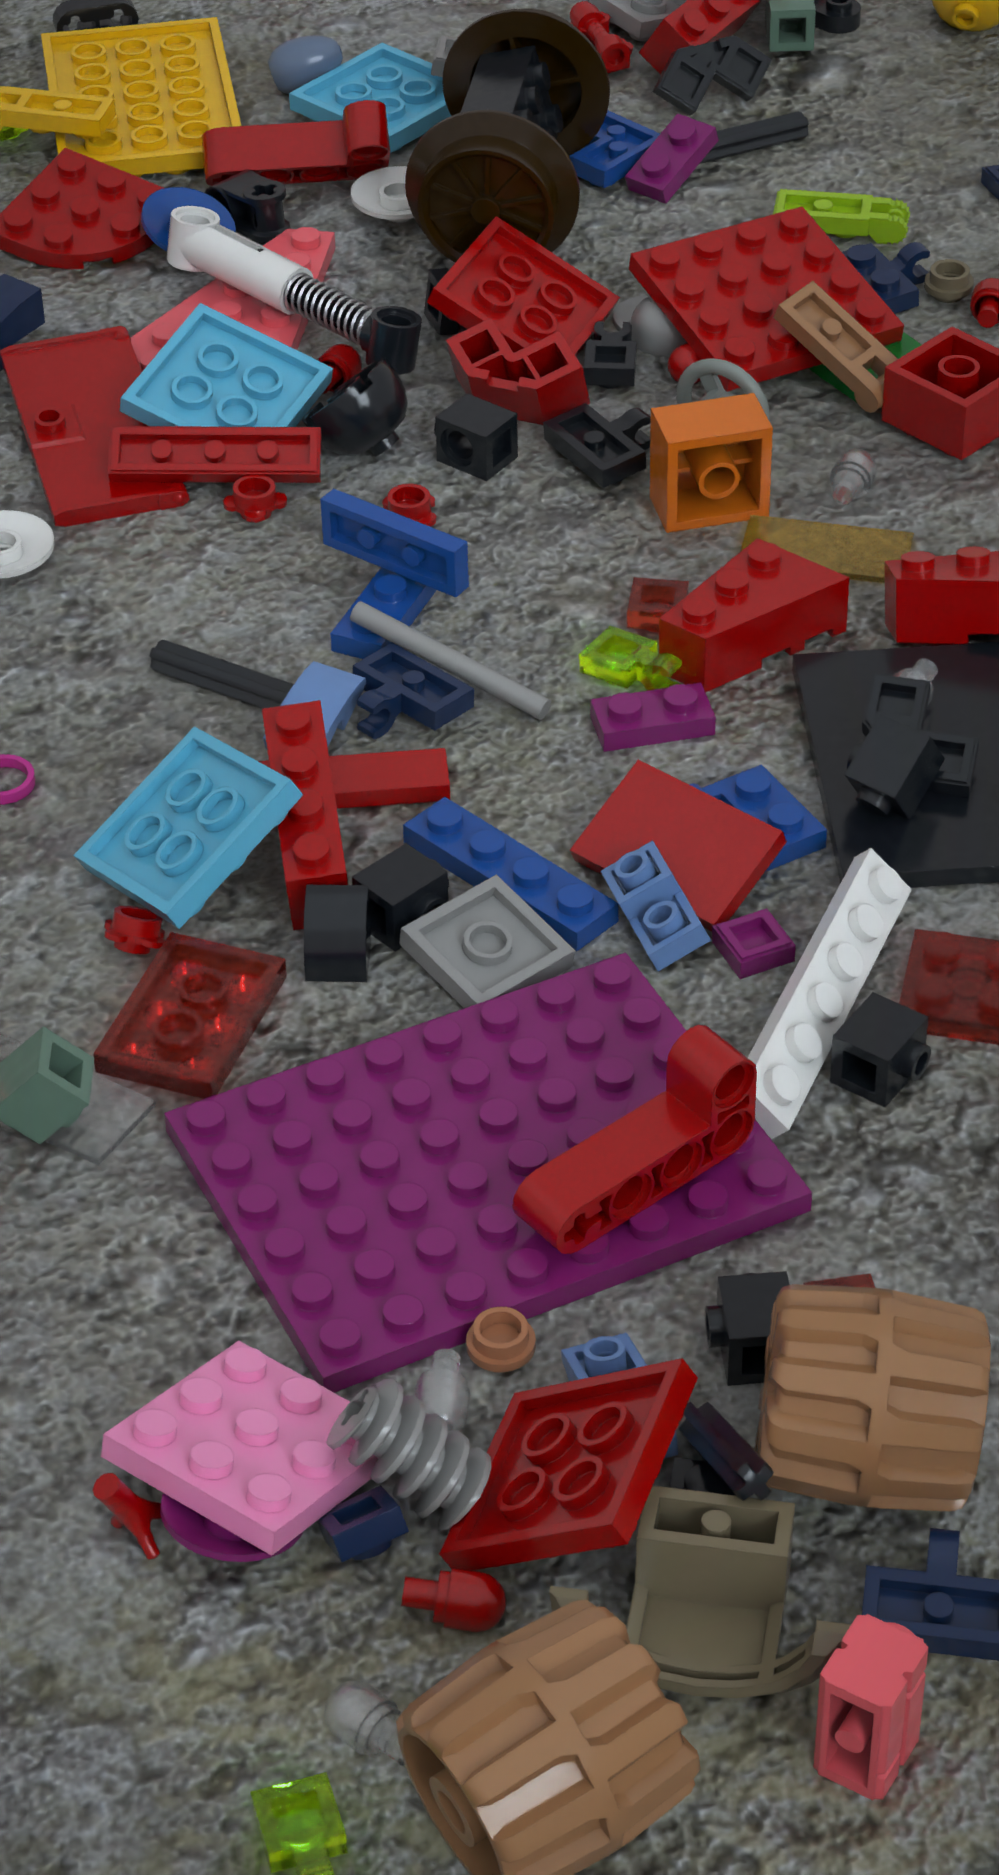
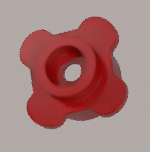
M253 474L241 477L233 484V495L226 496L223 500L225 510L230 512L236 511L240 513L244 520L257 523L268 519L275 509L284 508L287 505V496L281 492L276 493L275 482L271 478Z
M398 485L392 488L387 497L382 501L384 509L431 527L437 521L436 514L431 512V508L435 506V498L430 495L428 489L421 485Z
M118 906L114 909L113 919L105 921L104 928L106 930L104 937L114 941V947L121 951L132 954H149L151 948H164L166 942L163 939L165 931L161 929L163 918L146 908Z

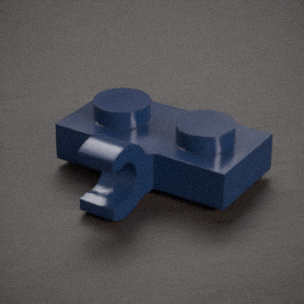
M912 242L904 246L892 261H889L872 243L855 245L842 252L894 314L919 306V289L915 285L924 283L925 276L929 272L920 264L915 265V263L930 257V251L920 242Z
M393 642L353 665V674L365 677L366 679L364 687L366 692L357 699V705L370 712L366 719L357 723V730L373 739L385 735L401 712L435 731L474 707L473 687Z
M930 1528L926 1571L866 1565L862 1615L869 1614L884 1622H893L908 1628L917 1637L924 1639V1643L929 1647L928 1653L999 1661V1580L957 1575L960 1531Z

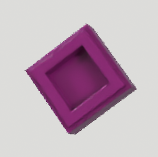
M767 908L712 926V943L739 979L795 962L796 945Z

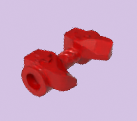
M588 1L578 2L570 11L571 24L581 31L595 46L605 64L607 73L629 68L630 55L634 47L632 43L627 42L624 38H620L619 35L609 34V21L611 18L609 14L600 12L594 4Z

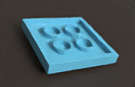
M385 43L372 47L289 93L290 110L308 117L313 122L343 120L344 108L357 101L375 100L384 103L387 113L390 153L400 150L407 143L425 134L438 122L451 116L443 94V77L431 75L433 63Z
M199 303L121 396L120 412L148 426L296 427L331 383L333 368Z
M194 726L73 856L87 871L180 929L190 917L202 909L206 900L224 880L242 866L249 853L261 840L286 818L288 811L298 802L303 794L291 779Z

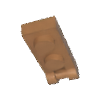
M811 281L778 305L773 318L854 392L858 405L869 413L880 409L883 404L885 367L896 361L897 358L814 281ZM869 368L878 375L877 379L868 371Z

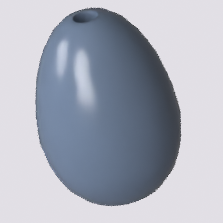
M317 35L303 36L290 39L279 45L271 53L268 65L278 90L289 94L340 66L343 55L339 44L332 38Z

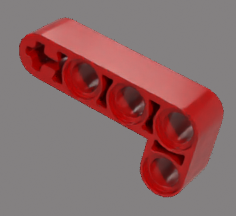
M375 100L357 101L347 105L343 110V120L220 127L207 130L201 136L205 182L210 186L246 169L282 184L357 180L370 171L388 167L390 158L386 106L384 103Z
M696 1025L689 1028L677 1039L668 1054L666 1091L529 1174L519 1185L514 1195L512 1204L514 1213L562 1254H572L583 1249L741 1148L753 1130L755 1121L756 1065L706 1025Z

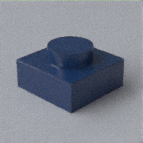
M381 1485L338 1504L317 1521L325 1542L341 1562L351 1558L353 1560H365L375 1557L392 1545V1539L409 1532L400 1506Z

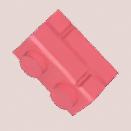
M869 1614L856 1616L842 1638L841 1648L835 1649L820 1673L813 1765L818 1771V1775L871 1800L884 1799L899 1774V1765L904 1766L919 1741L926 1677L924 1671L927 1667L929 1648L924 1643V1639L917 1637L912 1631L900 1624L884 1622Z

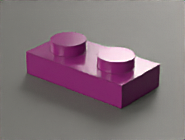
M677 113L625 175L628 190L667 204L719 141L716 127Z
M701 682L687 685L676 684L667 688L634 693H618L613 696L590 699V718L603 752L715 735L716 716Z

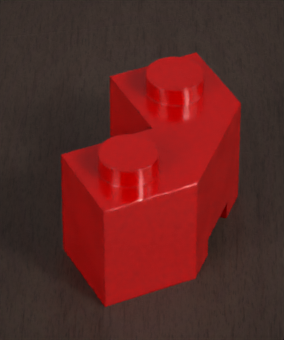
M492 317L446 339L455 376L465 393L517 413V420L543 425V422L585 403L590 404L583 367L560 331L515 353L511 350Z

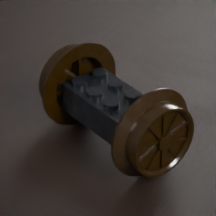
M503 10L475 21L453 43L444 64L442 81L445 102L451 116L438 122L421 137L410 156L405 175L406 197L414 219L432 245L441 254L455 263L496 216L550 252H553L563 243L573 228L580 203L578 177L569 156L584 148L598 133L606 117L610 101V82L605 64L595 46L574 25L564 18L544 10Z

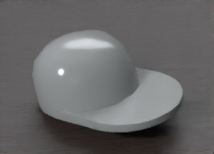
M650 295L626 299L619 303L613 311L614 326L620 331L622 330L623 322H630L632 325V341H637V349L655 356L669 357L675 348L687 343Z

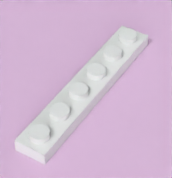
M872 848L854 857L748 1056V1059L756 1065L757 1070L755 1119L771 1139L789 1131L832 1047L833 1035L844 1024L912 890L901 879L899 874Z

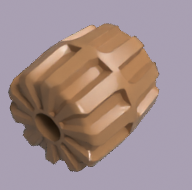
M799 1284L782 1287L776 1296L771 1313L770 1335L767 1338L764 1356V1385L760 1390L758 1409L761 1412L755 1438V1451L769 1464L774 1472L766 1482V1485L769 1488L866 1508L949 1512L962 1509L974 1486L985 1430L990 1381L991 1343L990 1332L984 1313L968 1306L882 1288Z
M588 1600L573 1601L494 1641L411 1702L397 1719L396 1733L398 1743L412 1784L439 1833L470 1875H574L625 1846L692 1792L695 1786L694 1778L701 1768L697 1750L680 1731L688 1723L682 1706L678 1702L665 1698L657 1684L661 1669L642 1645L630 1644L626 1625L605 1607L595 1606Z

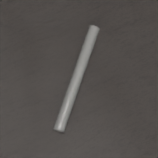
M359 601L354 606L350 615L352 622L539 720H542L547 715L551 706L550 699L362 601Z

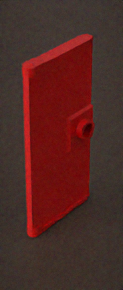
M116 326L98 331L11 345L0 350L1 362L55 526L68 527L160 509L176 508L188 503L189 494L183 482L109 481L110 426H148L120 412L121 396L142 372L127 328Z

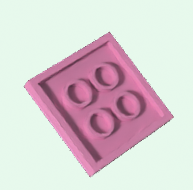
M241 1341L231 1345L103 1434L101 1452L102 1458L271 1556L371 1480V1472L378 1459L373 1454L363 1464L355 1467L349 1462L348 1458L356 1440L351 1437L334 1450L326 1443L332 1426L350 1401Z

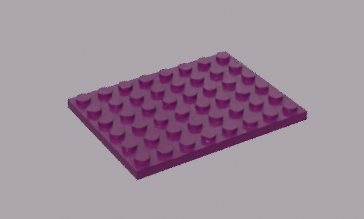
M626 952L164 1113L166 1132L314 1380L334 1393L466 1343L467 1332L474 1323V1320L481 1312L489 1308H513L522 1313L526 1319L805 1214L811 1211L812 1191L755 1119L753 1130L748 1139L731 1156L575 1253L562 1254L514 1213L512 1206L514 1195L519 1185L529 1174L666 1091L668 1054L673 1044L686 1032V1029Z

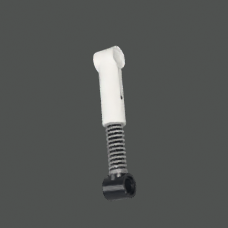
M182 206L172 210L167 261L173 267L190 272H205L287 315L297 313L316 324H320L322 327L360 345L362 350L366 352L365 362L367 365L375 361L379 362L383 357H386L398 375L410 373L415 369L422 318L416 312L398 306H383L373 309L370 305L359 302L356 298L353 299L350 295H346L344 292H340L336 288L333 289L330 285L314 279L309 269L220 225L219 215L210 209L198 206Z

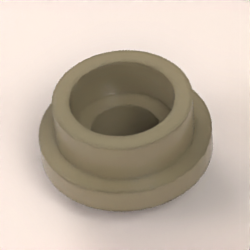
M944 259L931 265L930 272L925 276L924 288L936 300L944 303H954L972 293L974 279L970 274V268L967 264L959 260Z

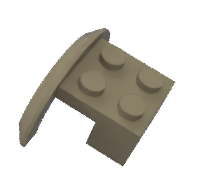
M652 1486L641 1513L637 1533L635 1584L626 1628L630 1644L642 1645L661 1669L657 1682L660 1689L691 1696L747 1698L785 1693L811 1684L820 1678L821 1671L835 1649L841 1648L842 1638L851 1624L817 1620L815 1631L804 1644L786 1656L777 1659L791 1567L795 1503L766 1499L760 1501L758 1498L750 1497L742 1501L734 1495ZM550 1586L549 1594L552 1612L573 1601H589L588 1590Z

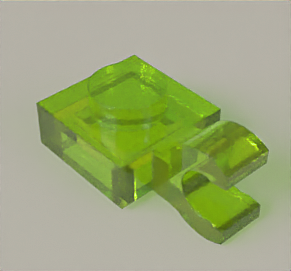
M613 626L606 628L579 654L580 673L606 681L612 685L628 689L638 680L648 691L681 684L669 678L682 666V660L669 653H658L657 641Z
M327 1772L251 1791L252 1810L270 1872L274 1873L294 1867L296 1875H334L329 1858L348 1853L346 1832Z

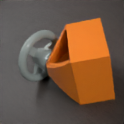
M715 358L699 360L688 366L680 376L676 388L677 404L651 408L650 499L666 533L769 517L773 427L770 423L769 406L765 394L755 379L738 365ZM718 375L736 383L745 394L733 396L725 391ZM700 378L707 393L699 401L692 402V388L696 380Z

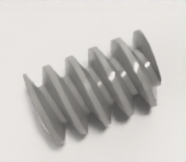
M393 1378L383 1379L361 1390L339 1415L326 1441L327 1445L334 1450L351 1437L356 1440L348 1458L349 1462L355 1467L363 1464L374 1454L378 1459L370 1477L377 1484L384 1482L397 1472L400 1476L392 1493L397 1500H405L417 1489L420 1490L421 1494L414 1509V1512L420 1518L429 1516L439 1506L443 1508L438 1521V1531L449 1529L471 1510L483 1493L492 1467L489 1454L480 1447L470 1448L469 1439L459 1430L448 1431L447 1422L437 1413L426 1414L425 1404L416 1396L404 1397L403 1387Z

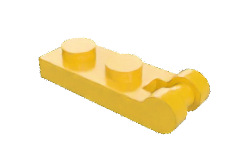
M0 86V131L5 126L30 129L32 132L39 134L50 132L74 134L79 138L89 139L102 137L116 115L115 100L111 97Z

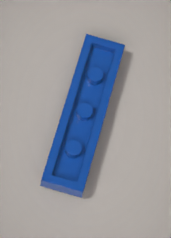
M446 797L403 824L405 844L407 843L427 858L436 860L443 868L473 887L497 874L575 951L580 950L619 922V904Z

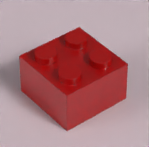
M953 326L885 367L881 420L902 430L907 435L914 436L942 450L945 454L962 461L999 437V348Z

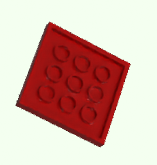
M803 206L631 253L630 272L692 347L701 360L715 358L734 363L748 372L757 383L823 364L773 318L779 304L811 281H814L883 346L899 342L902 339L904 324ZM718 375L723 388L727 392L740 388L730 379Z

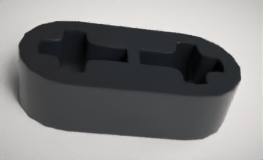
M68 0L62 2L55 9L52 21L56 32L73 31L68 27L73 16H78L80 19L75 30L136 25L139 18L131 0ZM121 9L123 15L120 16V22L112 23L111 18L114 17V10Z

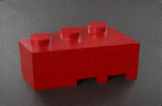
M757 538L659 618L658 672L685 685L701 682L706 693L761 669L762 659L785 649V652L791 656L804 650L805 640L826 631L831 637L844 633L847 629L850 577L784 550L776 544Z
M977 546L963 547L956 551V555L935 556L925 551H912L902 554L899 560L884 561L885 625L896 643L968 644L969 635L999 634V551L990 552L987 548Z

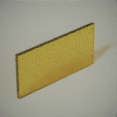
M750 515L740 552L755 539L759 538L848 576L852 580L885 583L884 561L899 560L902 554L911 552L914 533Z

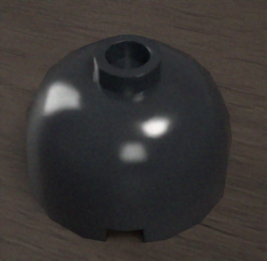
M383 357L379 362L371 363L333 391L334 394L327 400L328 404L325 407L319 402L302 419L306 427H321L322 445L326 449L344 456H357L370 450L376 457L400 439L394 430L406 416L408 406L406 389L397 372L386 357Z

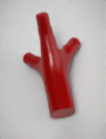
M113 1473L101 1475L93 1486V1493L114 1514L111 1518L113 1527L122 1528L125 1526L137 1539L148 1560L158 1557L160 1551L154 1541L150 1526L152 1520L162 1519L160 1513L161 1503L139 1497Z

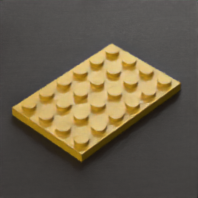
M217 17L41 33L48 91L111 97L115 100L116 115L102 137L83 139L76 137L74 134L55 132L58 154L64 148H68L137 177H141L143 174L163 172L179 175L189 170L204 168L201 139L204 132L220 127L241 126Z

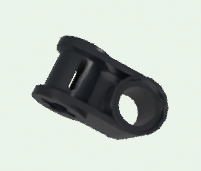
M246 169L207 188L205 191L206 194L218 200L229 211L235 222L236 232L249 237L254 242L268 243L286 229H291L289 221L284 218L282 200L286 197V188L281 182L267 179L252 170Z

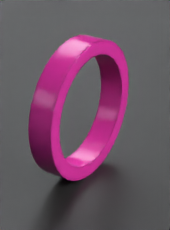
M0 755V768H15L27 775L26 780L20 786L0 792V805H5L22 800L32 792L35 786V773L33 766L26 759L16 755Z

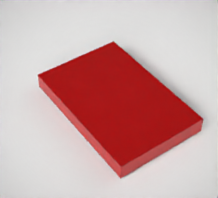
M637 760L571 847L570 852L574 861L602 875L601 870L618 861L626 853L635 851L653 840L703 927L712 932L713 925L731 919L787 841L783 831L647 763Z

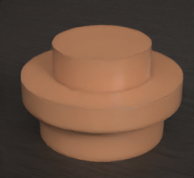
M493 1307L481 1312L467 1332L466 1349L468 1356L477 1366L488 1371L509 1372L519 1369L527 1364L535 1353V1332L524 1315L513 1308Z

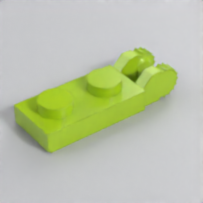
M780 189V191H777L773 214L803 206L826 234H833L840 238L869 235L877 244H887L890 242L892 245L893 243L898 244L900 241L903 242V238H906L910 207H907V203H904L903 200L873 197V195L790 189Z

